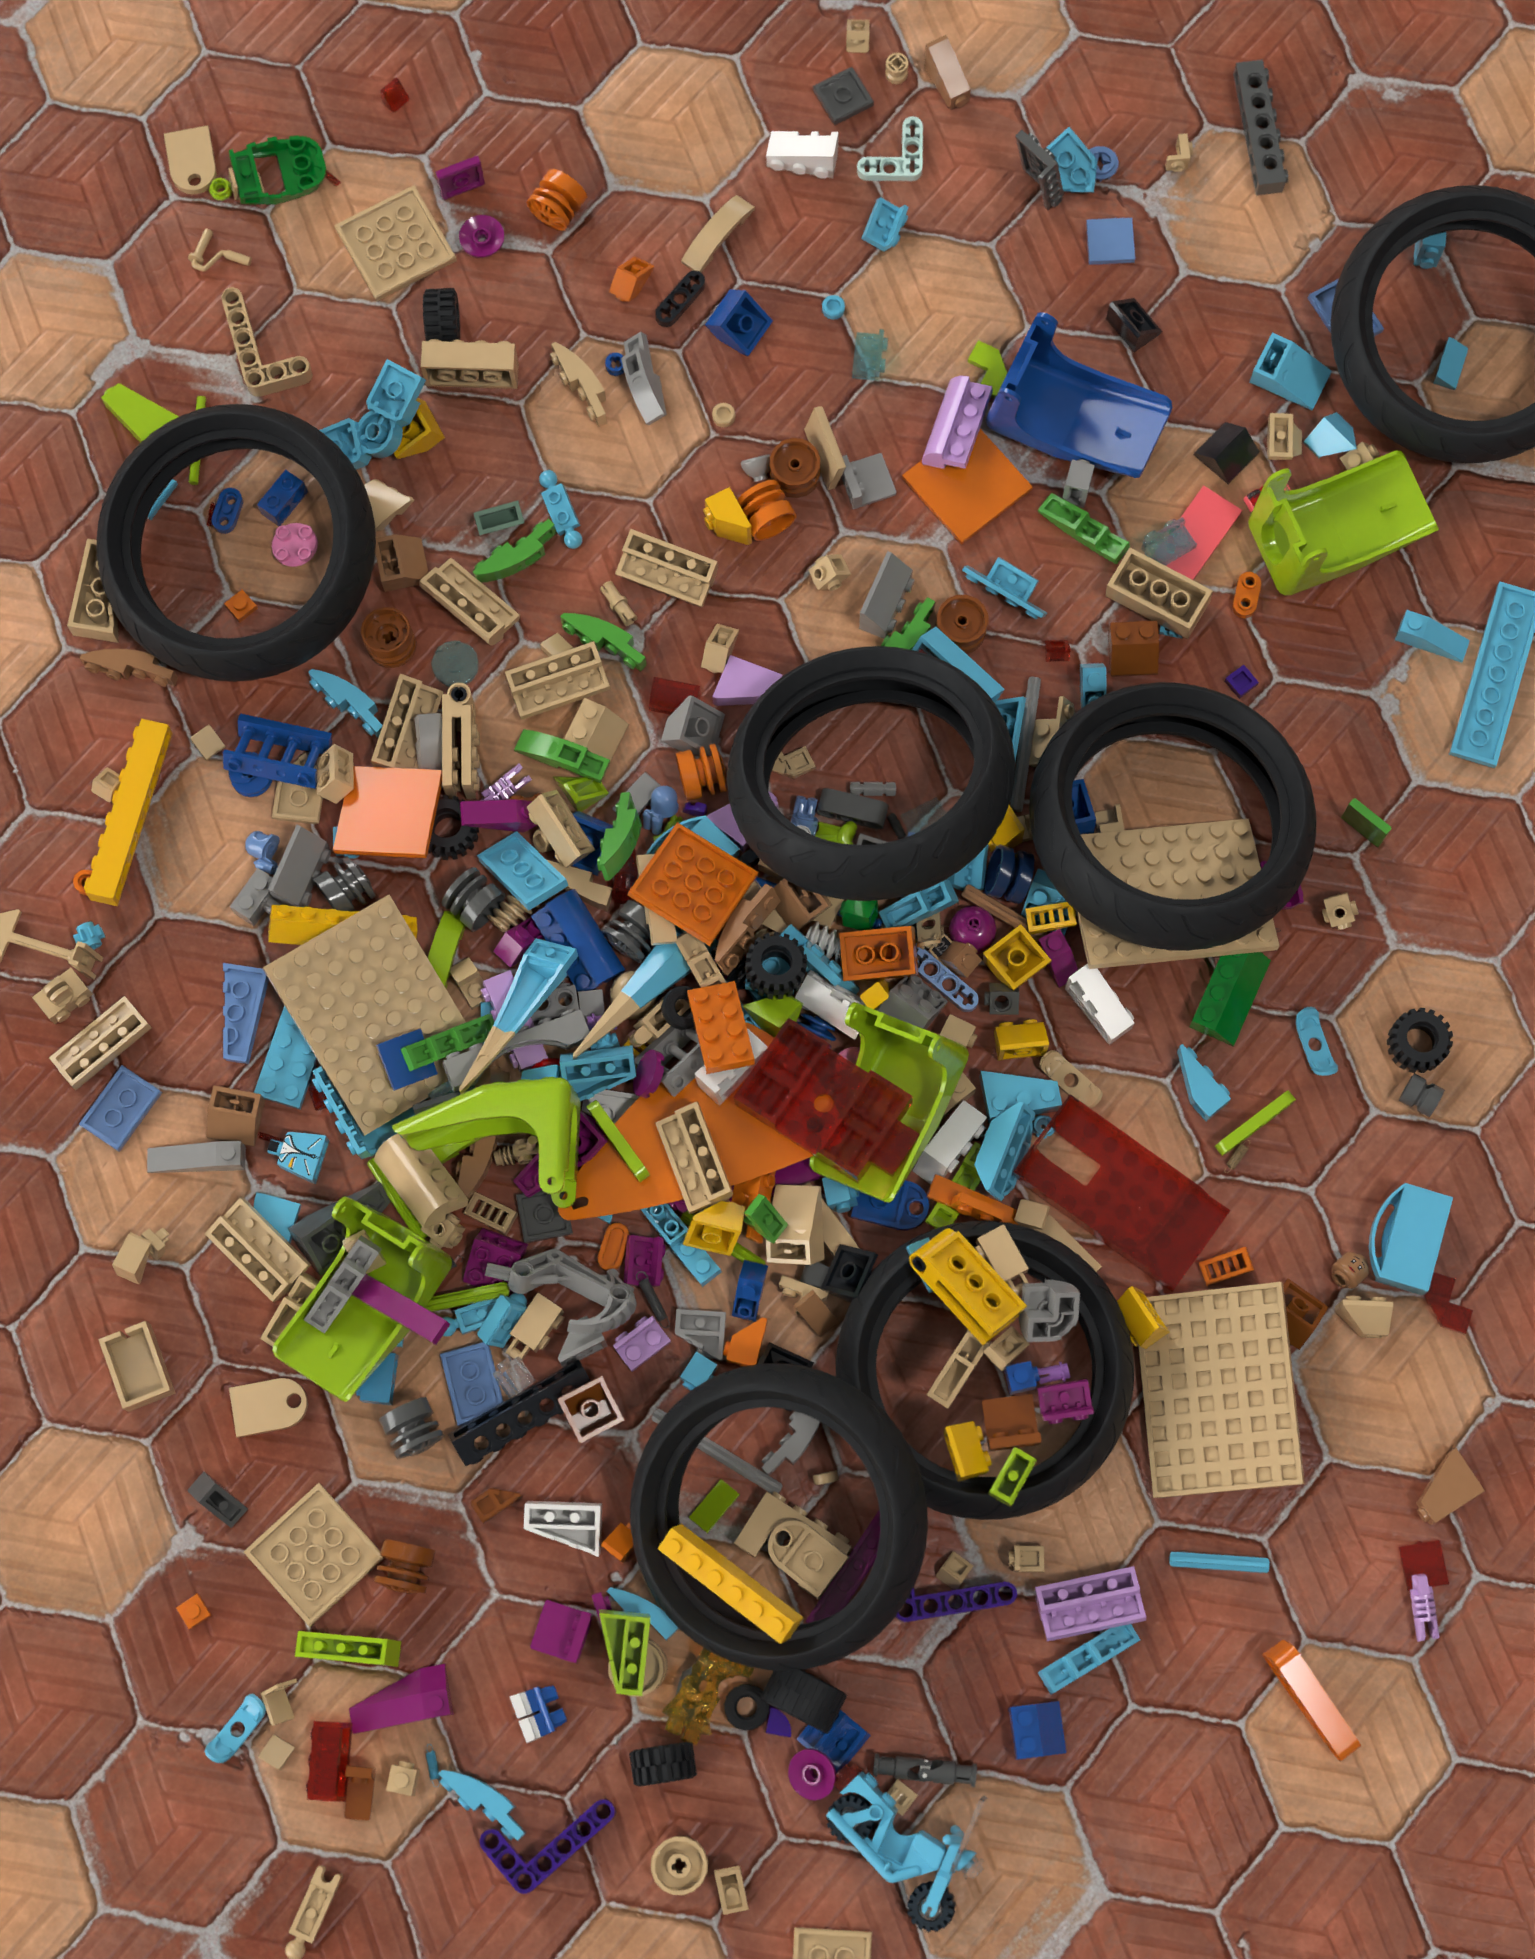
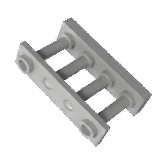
M689 1008L682 1015V1017L689 1016L691 1014V1008ZM670 1026L635 1058V1065L638 1066L643 1055L651 1049L663 1054L664 1061L661 1060V1066H664L674 1056L680 1060L671 1070L664 1066V1073L661 1082L673 1097L695 1078L694 1073L704 1066L695 1026L686 1030H679ZM690 1040H693L697 1045L687 1054L682 1048Z

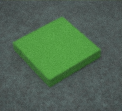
M1356 798L1348 804L1341 817L1376 847L1383 843L1392 829L1390 825Z

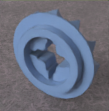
M1103 146L1089 149L1097 160L1101 157L1102 164H1106L1103 165L1102 170L1097 165L1096 179H1099L1100 182L1106 178L1110 179L1118 169L1117 155L1111 149Z

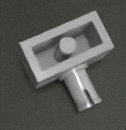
M257 868L230 905L234 914L255 926L264 912L270 914L271 905H281L273 899L268 891L273 877Z

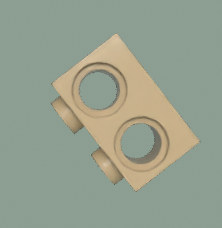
M333 744L317 758V794L337 804L354 789L353 753Z

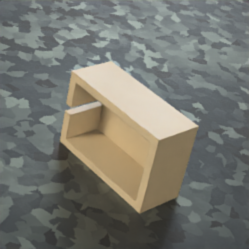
M144 1321L124 1329L130 1338H127L124 1333L118 1331L98 1339L124 1410L130 1412L176 1394L151 1324Z

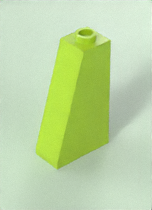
M120 383L108 388L101 397L106 408L140 443L155 430L179 417Z

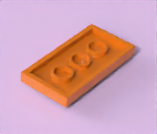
M735 981L687 990L706 1074L755 1065Z

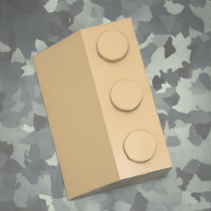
M557 789L542 793L527 806L530 819L534 824H538L543 832L542 837L544 841L553 847L556 852L555 857L557 861L564 865L565 868L574 865L595 851V848Z

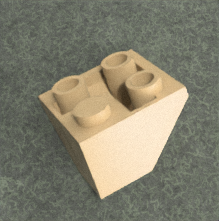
M1346 1296V1300H1342L1335 1306V1312L1359 1337L1385 1338L1389 1335L1393 1302H1386V1298L1372 1297L1371 1301H1362L1360 1296Z

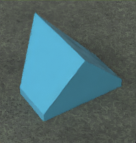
M1337 412L1324 417L1303 442L1319 459L1322 456L1357 449L1353 427Z

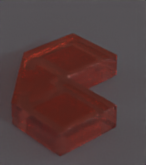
M1433 1272L1429 1291L1424 1294L1428 1305L1432 1308L1442 1328L1465 1335L1473 1310L1450 1303L1456 1279Z

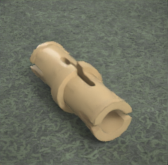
M612 581L604 583L600 587V591L609 601L611 610L616 611L625 626L633 624L637 620V616L627 604V598L619 593Z

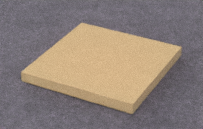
M415 185L334 225L335 230L376 301L457 261L454 252Z
M320 1483L313 1487L244 1551L246 1556L309 1627L318 1621L385 1559L380 1556L381 1551Z

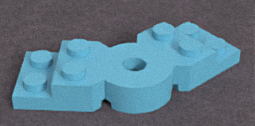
M387 359L366 400L368 410L370 411L359 422L347 418L320 431L338 445L356 470L367 466L372 456L375 458H386L398 449L403 436L402 427L411 424L420 405V402L416 400L426 379Z

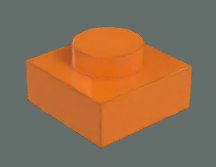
M243 590L224 603L225 607L239 623L258 609L257 605Z
M199 1594L194 1595L176 1607L190 1630L212 1616Z

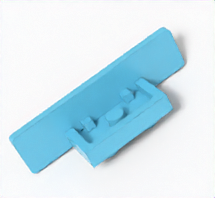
M1001 557L997 558L988 576L983 575L970 566H964L962 569L963 572L967 573L965 576L967 579L974 583L982 582L987 585L985 589L994 595H998V593L1007 597L1005 599L1006 602L1015 607H1018V605L1026 609L1025 613L1038 619V617L1043 618L1047 615L1046 611L1028 601L1039 580Z
M792 924L779 935L784 937V934L790 935V940L795 938L798 940V946H803L804 954L807 955V973L812 970L828 979L834 986L838 984L854 994L859 992L860 988L853 981H843V972L839 964L834 960L830 961L817 944H812Z

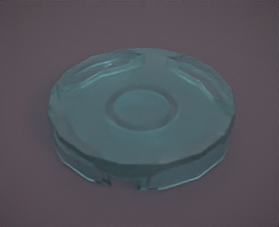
M455 640L446 642L438 647L431 663L433 673L438 681L449 687L454 683L468 684L478 673L479 667L478 657L474 649L468 644Z

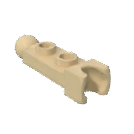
M319 1865L289 1930V1933L296 1937L295 1940H291L286 1945L285 1954L287 1958L302 1959L306 1951L304 1942L314 1943L335 1893L341 1884L342 1874H336L331 1882H327L324 1879L325 1866Z

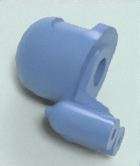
M663 785L657 787L651 795V809H646L643 812V828L647 830L652 829L654 835L661 834L663 819L674 816L679 810L678 796L672 787Z
M796 796L791 822L795 826H806L811 831V835L815 836L818 826V819L814 817L817 799L811 797L806 799L804 796Z
M254 831L247 837L245 842L248 854L258 859L254 861L255 867L275 875L278 868L277 863L272 857L278 848L279 836Z

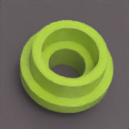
M224 178L214 179L209 187L211 196L216 200H226L232 194L231 184ZM221 188L225 189L222 192H218V190Z

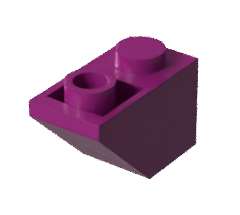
M531 917L506 931L493 952L509 967H512L521 961L523 954L536 938L541 940L545 938Z

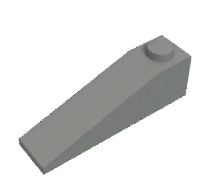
M219 1141L148 1148L147 1173L245 1170L246 1146L241 1141Z

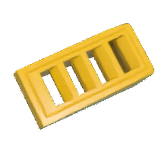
M1068 902L1025 908L1030 935L1077 925L1075 909ZM1065 908L1068 909L1069 920L1064 921L1063 909ZM1058 910L1060 922H1055L1053 911ZM1047 912L1049 913V924H1045L1044 913ZM1035 915H1039L1041 925L1036 926Z
M885 979L876 982L860 995L861 1000L867 1007L875 1009L889 998L888 982Z

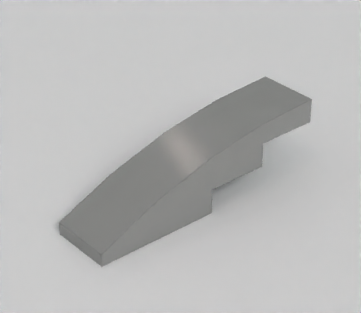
M360 1236L312 1306L304 1321L325 1334L382 1248L365 1237Z

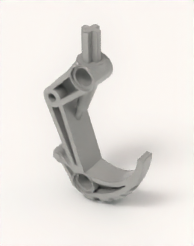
M551 1249L517 1261L513 1264L512 1268L487 1263L485 1276L509 1281L508 1286L510 1290L517 1294L527 1293L543 1284L559 1283L605 1307L600 1314L587 1320L570 1319L567 1332L594 1334L618 1328L630 1319L637 1307L633 1293L634 1288L619 1278L617 1270L609 1269L606 1275H599L557 1249Z

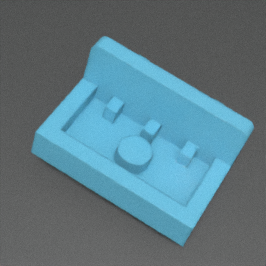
M881 197L878 198L861 239L884 252L891 247H895L900 239L899 231L908 219L906 213L909 207L903 205L899 208Z
M988 845L964 868L947 879L950 880L953 888L963 891L966 885L970 884L979 890L984 889Z

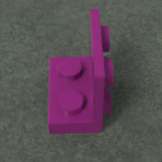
M482 1228L474 1239L463 1282L476 1287L501 1282L508 1283L509 1281L485 1276L487 1263L512 1268L515 1262L523 1258L528 1244Z
M546 1600L530 1648L578 1664L594 1615Z

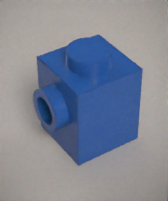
M1031 1361L1006 1366L1004 1369L1010 1395L1034 1390L1037 1386L1036 1382L1040 1381L1038 1369L1036 1366L1032 1367Z

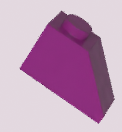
M1058 929L1038 939L1037 944L1052 960L1047 967L1060 988L1067 984L1068 978L1077 972L1078 968L1070 946L1061 930Z

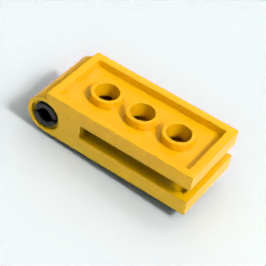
M950 1228L944 1229L909 1257L910 1264L915 1272L983 1346L1012 1324L1027 1307L1021 1298L959 1231L955 1232Z

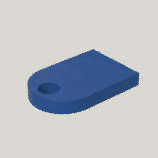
M905 1180L894 1200L890 1203L859 1191V1197H856L858 1205L853 1207L851 1218L896 1230L908 1231L917 1228L924 1222L929 1210V1200L927 1194L919 1185ZM918 1202L923 1206V1212L920 1215H913L910 1212L909 1206L912 1203Z

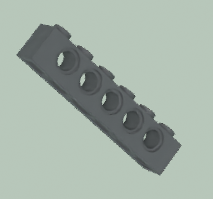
M1263 59L1239 62L1235 65L1233 76L1255 194L1258 196L1281 193L1285 183H1288V171L1283 168L1284 150L1279 147L1281 135L1279 128L1276 129L1275 126L1277 113L1276 109L1272 108L1271 105L1273 101L1272 88H1268L1267 84L1269 81L1268 68H1264ZM1261 146H1267L1270 149H1264ZM1265 166H1270L1273 169L1269 170Z

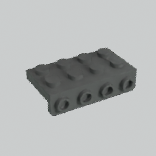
M1021 129L1015 135L1022 168L1040 185L1044 207L1049 210L1052 206H1058L1064 196L1058 163L1054 160L1055 156L1048 148L1043 150L1038 145L1039 141L1033 134H1026Z

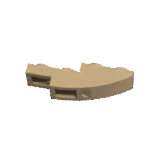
M557 342L552 343L553 352L550 353V357L554 366L559 365L562 371L559 375L564 386L568 384L571 392L577 390L582 401L586 400L589 406L586 410L591 420H596L598 426L606 424V413L601 405V402L605 401L606 397L605 390L600 381L576 354Z

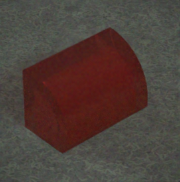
M654 677L649 711L671 715L688 696L692 695L700 700V686Z

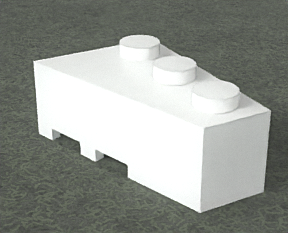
M771 132L766 155V167L776 171H793L799 175L811 174L818 178H833L838 156V132H831V136H819V132H811V136H799V132Z
M1086 964L1068 978L1065 990L1109 1045L1133 1028L1134 1017L1132 1013L1123 1007L1117 994L1110 988L1098 969H1089L1088 964Z
M810 970L795 998L804 1003L803 1009L811 1010L820 1018L855 1040L859 1033L845 1024V1016L853 1002L866 1006L865 1003L861 1000L860 996L838 984L834 986L828 979Z
M748 1028L747 1031L755 1065L706 1074L705 1066H702L694 1073L698 1087L719 1106L770 1055L769 1047Z
M963 1100L926 1146L913 1172L929 1184L932 1183L935 1174L945 1177L948 1172L952 1173L959 1163L958 1158L961 1155L965 1156L971 1149L973 1144L970 1142L973 1138L978 1140L985 1131L986 1127L983 1124L987 1117Z
M527 1501L524 1509V1529L599 1557L601 1554L603 1503Z

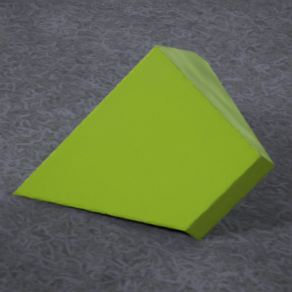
M553 776L576 811H584L609 794L602 782L598 783L586 777Z
M784 994L783 999L773 996V999L764 998L742 1006L763 1031L786 1046L790 1041L804 1003Z

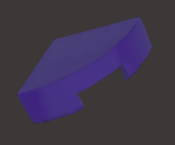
M688 802L685 803L682 812L695 817L706 816L707 805L700 802L692 805Z
M770 1707L766 1733L791 1738V1726L786 1716L779 1710Z

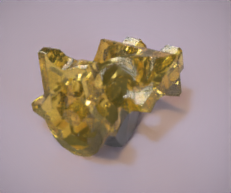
M703 1648L693 1666L683 1671L678 1683L676 1696L662 1711L663 1714L669 1717L665 1730L674 1735H681L683 1727H685L681 1740L697 1745L701 1734H712L710 1718L720 1701V1698L717 1696L719 1684L725 1679L734 1678L735 1676L749 1678L754 1668L729 1661ZM705 1680L707 1683L706 1688L700 1691L699 1685Z

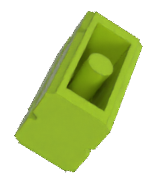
M1014 1447L988 1495L1011 1507L1037 1459Z

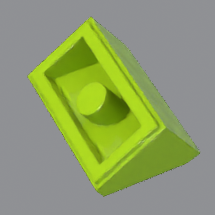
M721 1479L690 1515L689 1519L708 1534L738 1499L740 1494Z

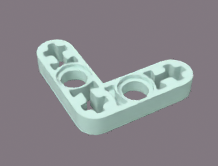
M914 116L904 120L902 127V157H863L857 164V175L859 178L865 181L918 180L922 175L923 168L922 121ZM910 125H915V137H910ZM914 144L919 150L916 153H909L906 147ZM910 160H915V172L913 173L910 172ZM866 165L870 168L869 172H865L864 168ZM877 165H880V173H877ZM886 165H893L896 170L889 174L883 168Z

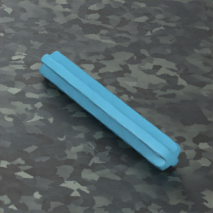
M1174 1551L1170 1552L1169 1555L1171 1567L1268 1573L1270 1568L1269 1559L1262 1557Z

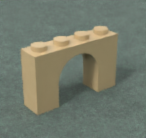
M775 1491L772 1494L765 1493L734 1542V1545L756 1558L772 1531L779 1524L796 1520L811 1526L846 1555L851 1550V1546L848 1545L850 1541L848 1538L838 1532L834 1536L827 1531L829 1526L818 1519H815L814 1522L805 1517L807 1515L806 1511L797 1505L791 1508L784 1503L786 1498ZM798 1583V1587L814 1596L812 1593H810L807 1589H805L802 1585Z

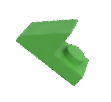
M761 1194L756 1196L744 1212L746 1215L744 1222L773 1244L788 1226V1223L769 1200Z

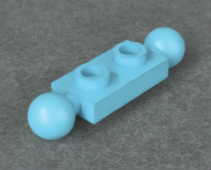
M545 470L540 474L539 482L548 490L542 492L541 495L552 522L555 524L557 533L560 536L565 534V545L570 549H576L582 544V535L574 529L581 525L565 486L562 483L556 485L558 481L556 473L552 470Z
M513 1293L509 1296V1298L527 1306V1299L523 1294ZM498 1298L477 1302L454 1310L457 1317L455 1319L443 1317L444 1320L451 1324L443 1336L449 1337L453 1335L457 1328H460L463 1335L479 1330Z

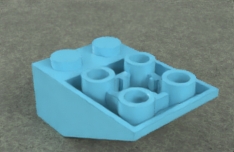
M1272 333L1253 370L1249 383L1313 411L1332 371L1293 341Z

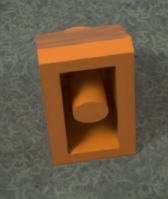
M634 256L617 267L609 292L621 301L630 302L639 295L655 266Z
M762 1317L732 1335L731 1342L726 1341L723 1355L727 1356V1363L742 1367L757 1365L768 1322L767 1318Z
M629 1522L626 1526L620 1523L601 1544L606 1551L623 1564L634 1551Z

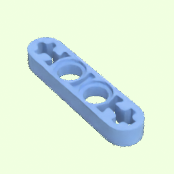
M916 943L917 957L921 961L923 957L927 958L918 968L919 976L961 1011L971 1012L976 1009L979 999L978 994L929 952L917 947ZM927 964H934L938 972L933 976H929L924 972V967ZM952 979L956 983V988L953 991H946L942 986L943 981ZM960 987L963 988L961 991L963 996L966 998L969 996L973 997L972 1005L969 1003L963 1005V998L959 994L957 998L953 997L958 993Z

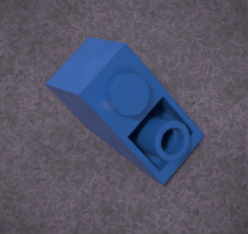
M744 1260L739 1275L732 1316L756 1322L768 1265Z

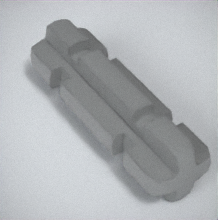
M851 782L850 793L859 796L860 794H863V796H882V794L895 796L896 783L864 782V784H860V782Z

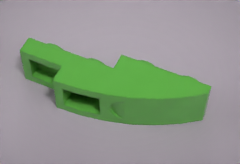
M548 518L544 523H538L530 535L519 539L514 548L508 542L503 546L499 545L493 550L492 555L486 561L482 560L475 566L473 571L474 577L481 583L491 582L514 575L534 564L545 555L543 545L556 534L555 524Z
M927 597L924 603L919 602L913 612L915 615L913 620L905 623L901 633L895 630L891 637L887 635L881 646L912 650L919 638L931 630V625L927 623V620L934 611L935 601Z
M563 613L560 616L562 628L572 636L575 634L581 638L580 641L583 645L594 641L598 652L604 646L610 654L614 656L617 654L623 658V662L629 668H636L640 672L647 665L646 657L632 647L634 645L633 636L623 629L588 615Z
M523 729L514 749L517 753L557 769L558 767L564 768L598 783L602 782L610 764L609 759L589 752L588 748L552 735Z
M630 792L620 794L619 803H616L617 818L613 821V828L605 829L604 839L600 841L601 856L597 858V867L599 871H602L605 881L611 880L624 866L632 854L640 835L642 824Z

